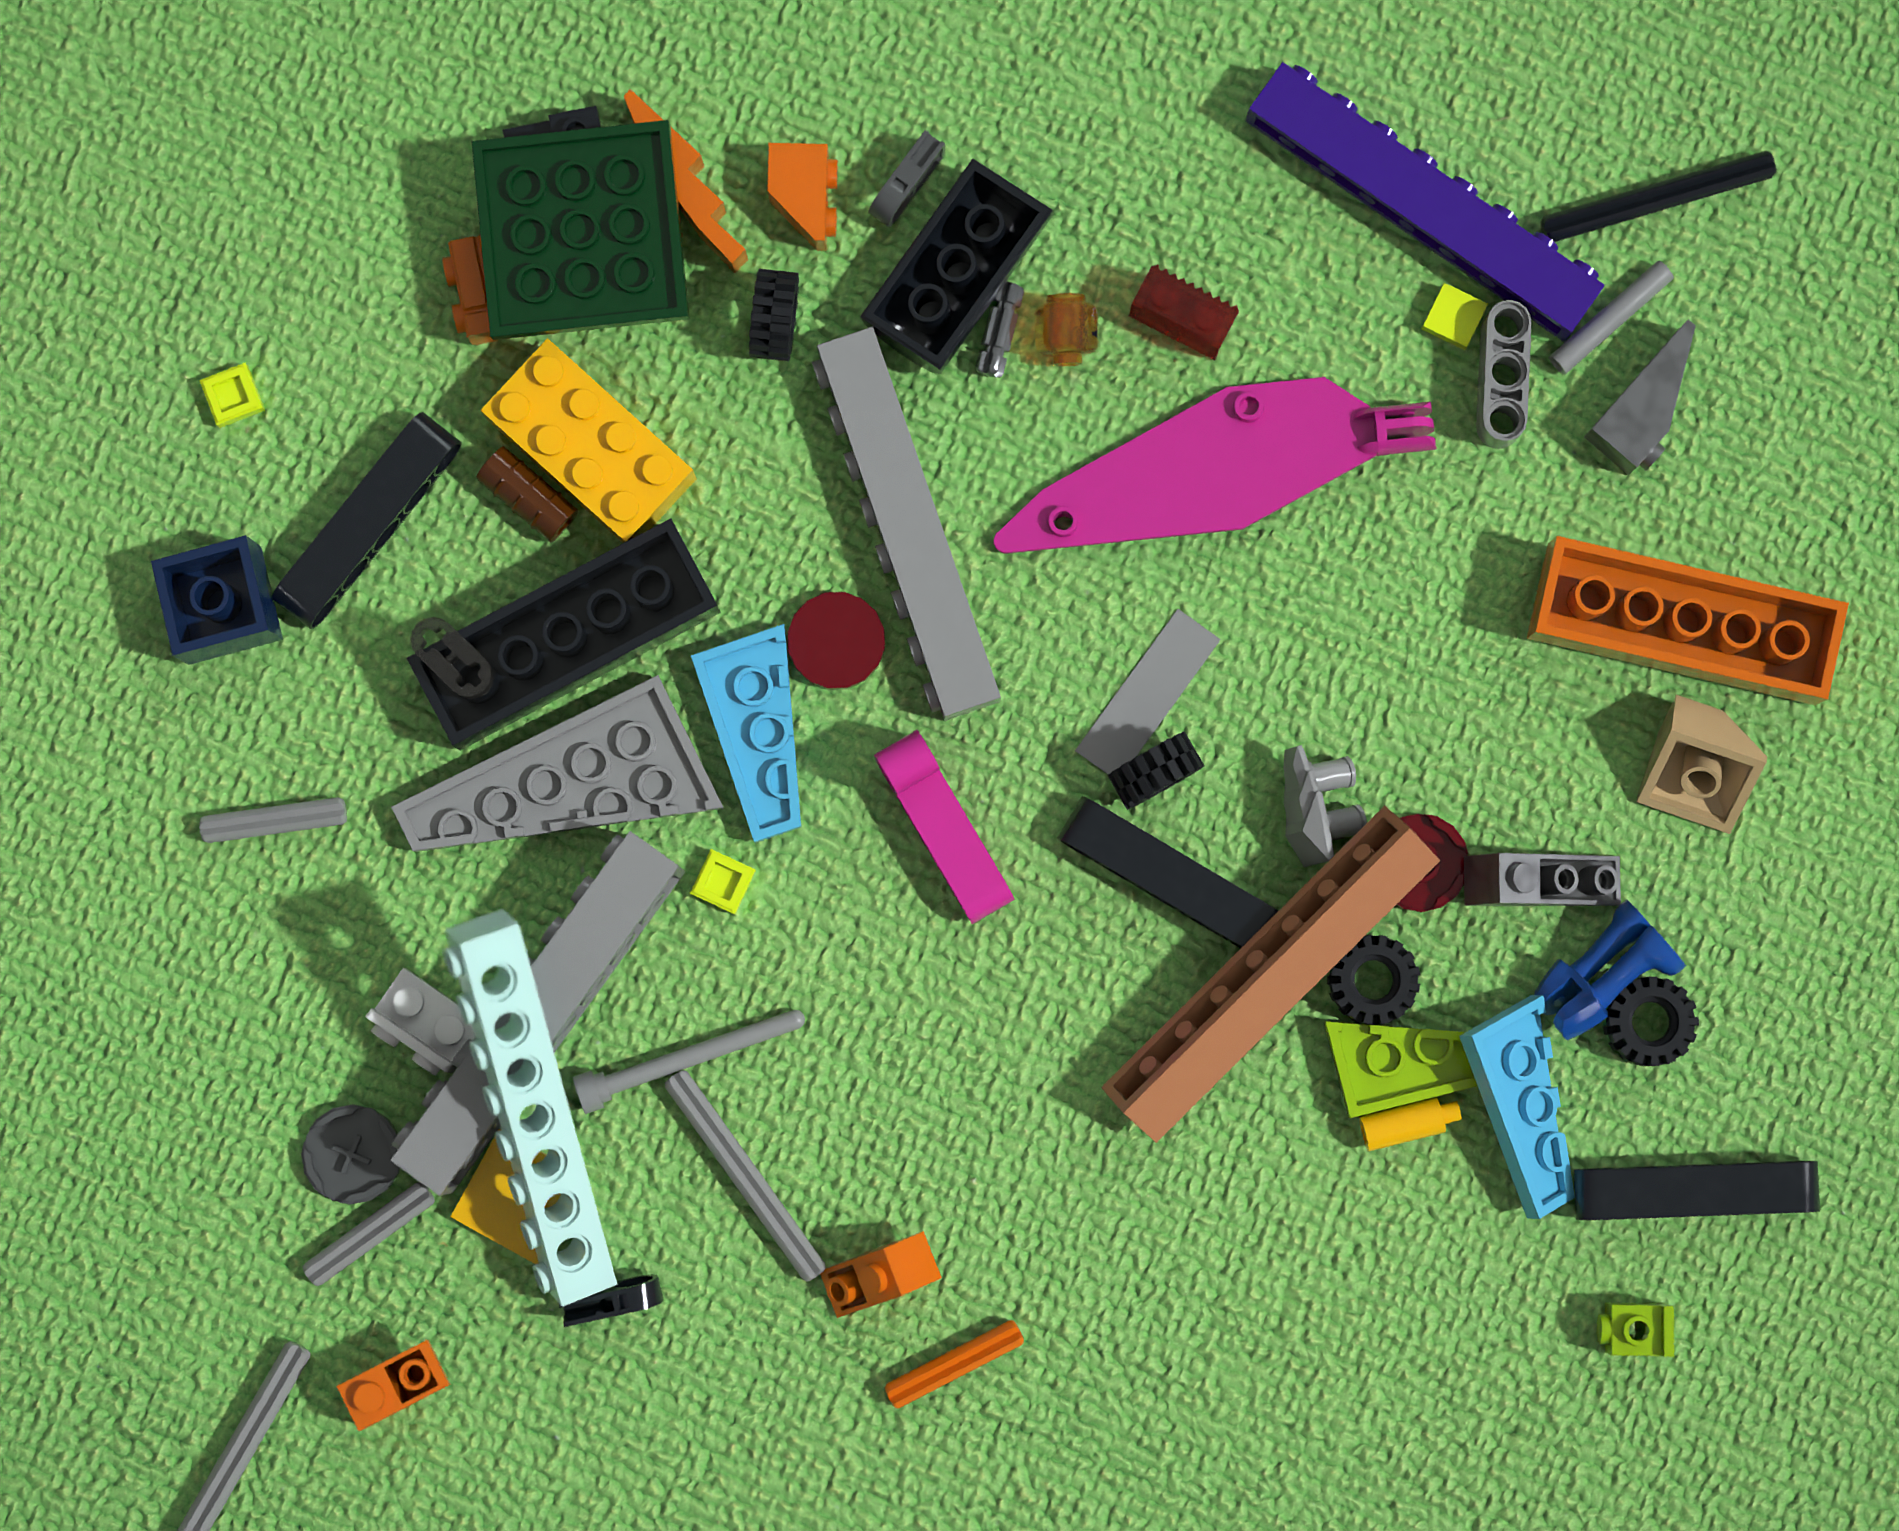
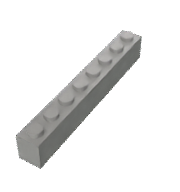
M873 326L817 345L820 359L813 361L812 366L820 389L823 390L830 387L836 405L827 409L836 435L846 433L851 451L844 453L843 456L852 482L859 479L863 482L867 497L860 499L859 502L868 528L875 525L878 526L883 543L876 545L875 549L884 574L893 571L899 589L892 591L891 595L899 619L902 620L908 617L910 619L915 636L907 638L913 660L916 666L926 665L931 682L923 684V688L931 712L941 710L944 721L999 703L1001 696Z

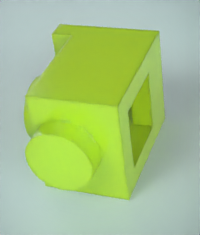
M1605 1303V1314H1598L1597 1318L1598 1343L1605 1344V1353L1612 1356L1674 1357V1306L1665 1303ZM1641 1321L1645 1326V1334L1642 1338L1633 1340L1629 1335V1327L1633 1322Z

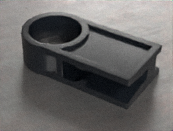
M650 1274L619 1280L617 1285L562 1306L564 1308V1327L637 1312L662 1303L664 1300L658 1276Z

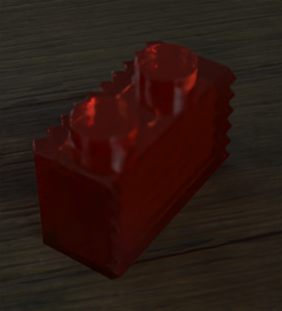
M1157 264L1151 266L1131 304L1129 316L1215 361L1235 324L1239 310L1237 305L1230 307L1228 301L1221 303L1220 296L1213 298L1211 291L1204 293L1202 287L1195 289L1194 283L1186 284L1185 278L1178 280L1176 273L1169 275L1167 269L1160 271Z

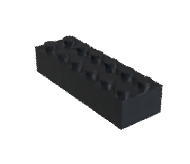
M670 518L407 657V660L452 746L461 751L716 616L721 611Z

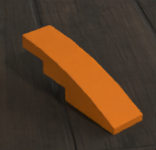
M631 89L624 95L634 124L663 121ZM671 127L678 207L700 238L736 273L748 261L746 249L717 223L726 214L724 202L696 177L704 168L701 154Z

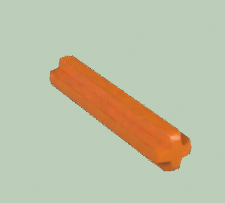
M1009 1320L888 1382L885 1386V1392L894 1408H901L1021 1346L1024 1343L1023 1335L1016 1322Z

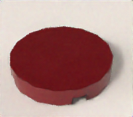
M825 592L807 600L794 614L788 630V652L797 671L811 684L827 690L850 689L865 681L877 670L885 651L884 627L877 612L862 598L846 592Z
M1414 814L1400 817L1399 819L1411 828L1437 856L1440 862L1395 906L1402 910L1426 912L1441 908L1457 897L1464 886V856H1468L1466 843L1453 825L1438 816Z

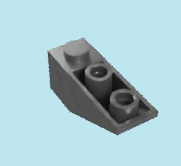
M1492 853L1464 856L1465 906H1619L1621 904L1620 856Z

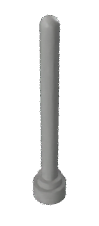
M791 1010L604 1076L603 1072L593 1074L592 1070L573 1077V1081L585 1114L605 1108V1102L612 1100V1094L797 1030L804 1025L805 1016L799 1010Z

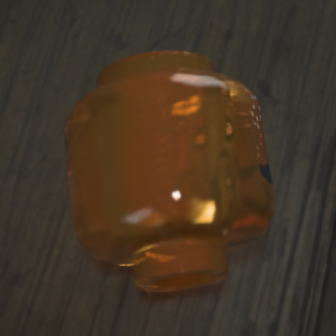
M1061 293L1048 295L1046 303L1040 305L1035 310V346L1037 351L1044 356L1053 357L1054 366L1069 367L1082 365V356L1090 355L1098 349V310L1092 303L1086 302L1084 294Z

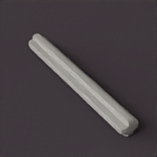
M682 1070L665 1082L666 1090L801 1278L808 1282L821 1274L826 1268L824 1261L690 1074Z
M292 1341L284 1345L177 1531H210L309 1360L310 1352L305 1347Z

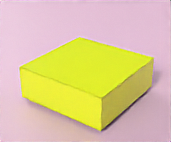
M1444 283L1421 329L1465 350L1488 303Z
M246 363L199 380L215 423L219 428L265 411L252 374Z
M710 849L690 894L736 915L756 869Z

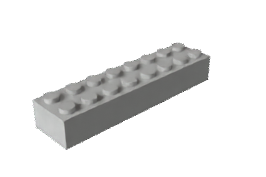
M629 831L624 839L619 835L614 837L600 858L606 863L595 879L588 875L575 890L571 900L576 903V906L568 917L562 919L558 916L548 927L541 938L546 947L538 958L531 959L528 957L554 1053L686 872L631 831ZM511 1012L502 1014L496 1020L494 1029L504 1027L510 1020ZM471 1039L465 1042L452 1060V1064L457 1069L450 1079L444 1082L441 1080L437 1081L424 1098L422 1105L427 1110L421 1119L414 1123L409 1121L392 1143L397 1152L391 1161L439 1196L451 1194L455 1191L495 1136V1132L501 1127L498 1116H492L486 1105L482 1088L489 1084L485 1069L480 1071L475 1064L470 1050ZM524 1058L512 1062L508 1067L507 1075L517 1072L521 1068Z

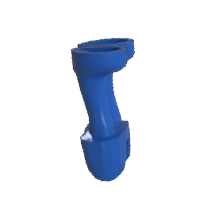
M1626 899L1616 908L1612 923L1585 954L1570 966L1561 959H1558L1543 977L1534 995L1544 996L1546 1013L1543 1014H1556L1553 1022L1555 1028L1566 1040H1570L1590 1030L1607 1018L1608 1012L1606 1008L1625 987L1641 974L1655 969L1668 976L1678 974L1686 965L1656 929ZM1634 944L1603 976L1593 984H1589L1588 981L1625 947Z

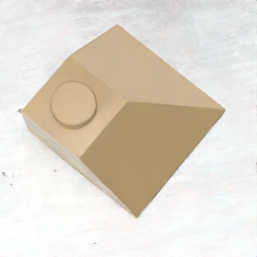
M1676 695L1658 732L1637 796V803L1730 834L1767 763V756L1723 710Z

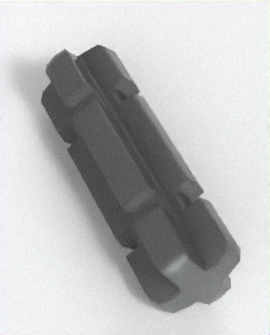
M1006 281L993 300L997 302L996 307H990L981 345L985 346V350L979 351L975 366L976 371L982 375L999 378L1004 374L1007 358H1004L1003 355L1004 352L1008 353L1010 350L1019 315L1014 313L1015 308L1021 307L1024 289L1018 284Z

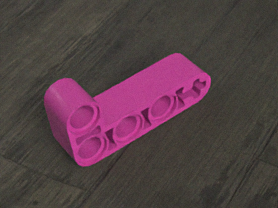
M916 729L875 753L874 758L971 924L973 925L1014 901V896L940 772L937 761L919 731Z

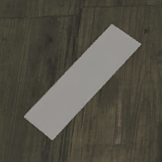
M1177 609L1075 751L1106 774H1110L1121 765L1135 758L1221 639Z

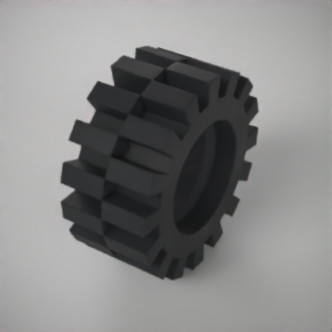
M758 269L750 320V357L790 361L798 306L799 273Z
M1184 731L1136 756L1107 776L1128 810L1203 768L1204 764Z
M1364 936L1330 970V974L1327 976V985L1330 986L1331 990L1329 995L1332 1002L1335 1001L1339 1007L1338 1010L1343 1015L1352 1018L1351 1020L1358 1023L1378 1025L1400 1018L1408 1008L1412 1007L1416 1001L1414 1000L1415 995L1420 989V984H1418L1420 971L1419 966L1416 967L1413 961L1415 957L1411 951H1407L1403 947L1404 944L1397 940L1389 939L1388 936ZM1371 960L1385 964L1389 968L1393 979L1392 987L1388 994L1377 1000L1362 996L1355 986L1357 969L1363 963Z
M1643 977L1635 979L1619 993L1608 1006V1009H1606L1608 1017L1606 1018V1026H1603L1604 1035H1608L1611 1041L1608 1044L1612 1050H1617L1621 1054L1619 1057L1639 1066H1659L1675 1062L1677 1057L1684 1056L1689 1051L1688 1045L1694 1042L1697 1036L1694 1033L1695 1026H1699V1017L1694 1016L1693 1009L1697 1007L1694 1000L1687 998L1686 994L1688 992L1682 986L1677 987L1673 984L1674 981L1667 978ZM1646 1002H1653L1662 1006L1669 1018V1026L1666 1033L1656 1041H1646L1640 1038L1632 1026L1633 1013L1641 1004Z

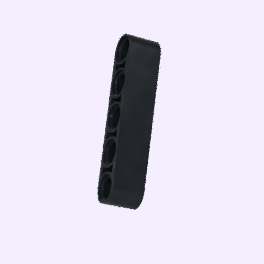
M420 412L406 425L284 576L273 592L272 599L309 629L317 627L459 452L462 442L426 413Z
M1082 796L1057 837L1059 841L1240 949L1278 912L1274 907L1087 797Z
M1818 1161L1574 1170L1576 1220L1820 1211Z

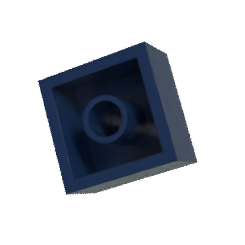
M248 536L237 537L151 561L171 652L175 658L191 665L283 640L275 603L272 599L273 594L262 547Z

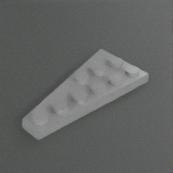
M658 675L391 807L414 852L724 809Z

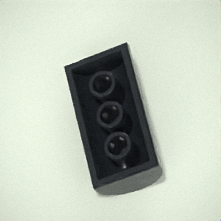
M972 159L860 316L861 320L868 328L873 326L876 336L918 366L940 375L1054 215L1053 210L983 164Z

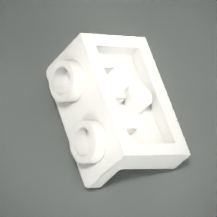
M402 968L376 1008H371L365 1016L375 1023L371 1029L373 1034L393 1047H396L399 1041L413 1049L416 1053L411 1059L434 1075H437L440 1069L446 1073H453L457 1067L452 1064V1060L468 1039L472 1041L476 1039L472 1023L469 1025L465 1023L458 1004L406 968Z

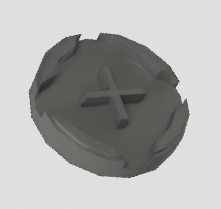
M359 1105L332 1108L315 1120L306 1135L301 1153L304 1173L314 1189L332 1201L350 1205L371 1201L387 1191L399 1174L400 1167L391 1161L397 1152L392 1143L397 1137L398 1132L387 1117L373 1108Z

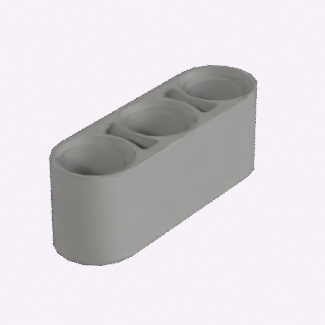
M1513 300L1501 301L1494 305L1482 322L1480 330L1476 428L1480 440L1488 447L1502 449L1512 445L1525 430L1528 419L1532 323L1527 308ZM1505 316L1512 319L1517 325V335L1505 337L1499 334L1494 326L1495 318ZM1503 364L1510 367L1515 374V383L1505 386L1496 382L1492 375L1493 366ZM1501 412L1508 415L1513 422L1512 433L1500 434L1496 432L1490 424L1491 414Z

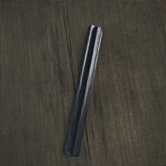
M1763 151L1546 215L1541 220V230L1544 235L1557 242L1770 179L1776 174V163L1770 151Z

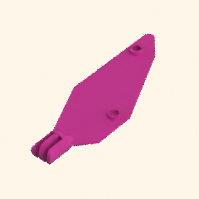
M1325 377L1226 387L1041 490L996 533L994 545L999 552L1010 554L1242 530L1376 456L1436 450V439L1432 436H1427L1434 432V422L1432 418L1425 417L1432 413L1431 402L1370 407ZM1061 517H1067L1073 522L1071 527L1066 530H1060L1054 524Z

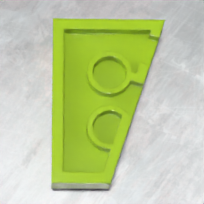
M1324 1021L1348 1118L1478 1086L1459 1037L1465 1032Z

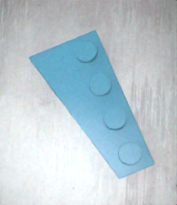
M782 624L691 655L754 843L801 828L785 625Z
M1530 995L1459 1036L1528 1219H1541L1575 1198L1566 1137L1564 1133L1558 1132L1556 1120L1557 1108L1561 1107L1558 1087H1551L1547 1059L1553 1058L1550 1037H1543L1540 1014L1546 1013L1543 995Z

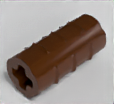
M504 446L499 448L486 461L476 476L477 480L494 494V497H498L512 509L513 513L518 514L531 526V529H535L550 543L554 542L567 529L578 514V509L561 495V492L553 489L543 480L542 476H538L525 465L524 460L518 459Z

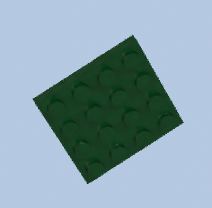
M669 120L471 141L490 337L493 340L690 319Z

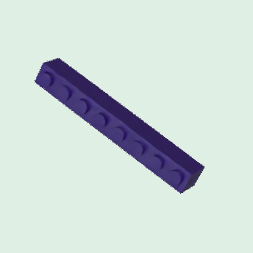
M1284 62L1280 64L1250 106L1245 120L1248 124L1502 300H1513L1521 303L1530 313L1531 320L1564 342L1569 337L1605 286V284L1597 280L1599 275L1591 266L1577 259L1573 262L1557 252L1558 246L1552 239L1540 232H1534L1533 235L1516 224L1518 218L1504 206L1494 204L1492 207L1476 196L1478 191L1471 183L1458 176H1454L1453 179L1436 168L1438 163L1433 157L1418 148H1414L1411 151L1396 141L1398 138L1397 134L1384 123L1376 120L1373 123L1367 121L1356 113L1358 108L1351 100L1339 93H1334L1332 96L1316 85L1318 80L1303 67L1294 65L1291 68Z

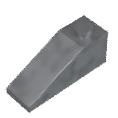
M1689 319L1677 330L1584 436L1585 439L1627 475L1639 465L1644 470H1648L1666 449L1659 442L1670 429L1696 327Z

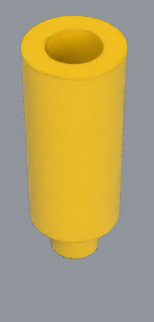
M1437 1097L1359 1117L1363 1140L1368 1152L1445 1133V1124L1462 1120L1457 1101L1440 1105Z

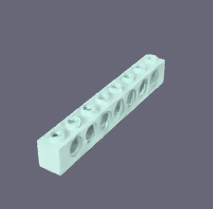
M504 909L445 929L450 947L444 949L443 952L450 974L454 979L459 977L463 994L457 996L460 1013L467 1025L472 1023L476 1040L470 1042L473 1059L480 1071L485 1069L489 1085L482 1088L483 1096L492 1116H498L501 1131L495 1132V1138L502 1157L505 1161L510 1160L514 1175L508 1177V1184L518 1206L523 1204L526 1219L520 1222V1226L528 1247L531 1250L535 1249L539 1263L533 1265L536 1282L543 1294L550 1292L562 1307L617 1285L520 927ZM493 966H498V973L495 978L490 982L481 983L484 972ZM511 1012L509 1022L502 1028L494 1029L496 1020L502 1014ZM524 1058L521 1068L517 1072L507 1075L510 1064L517 1059ZM531 1104H536L534 1112L529 1117L519 1119L524 1108ZM548 1149L546 1157L541 1162L532 1164L533 1158L538 1152ZM561 1193L556 1204L545 1208V1204L550 1197ZM573 1238L571 1244L566 1249L557 1252L559 1245L564 1240Z

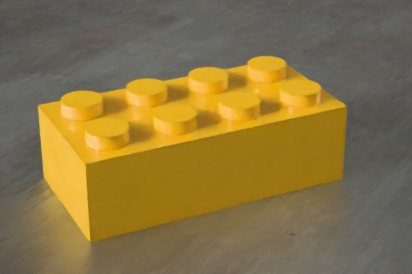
M548 338L481 409L485 418L622 543L650 530L697 479L689 465Z

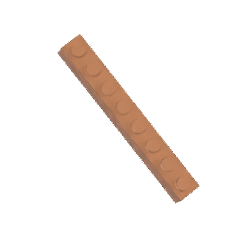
M1384 806L1101 1088L1131 1121L1157 1143L1440 860L1410 827Z

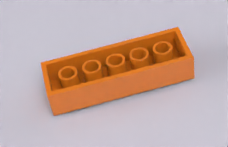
M1556 536L1547 544L1527 639L1810 705H1817L1829 698L1849 603Z

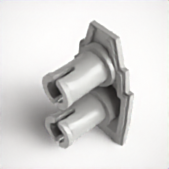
M1302 745L1286 749L1283 767L1285 776V836L1304 867L1328 862L1334 856L1332 841L1354 836L1367 823L1365 812L1358 804L1348 808L1326 811L1323 793L1321 794V792L1338 788L1353 787L1356 783L1354 763L1348 756L1336 760L1312 764L1308 761Z

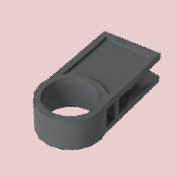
M925 129L879 191L868 213L887 227H891L945 156V143L938 141Z

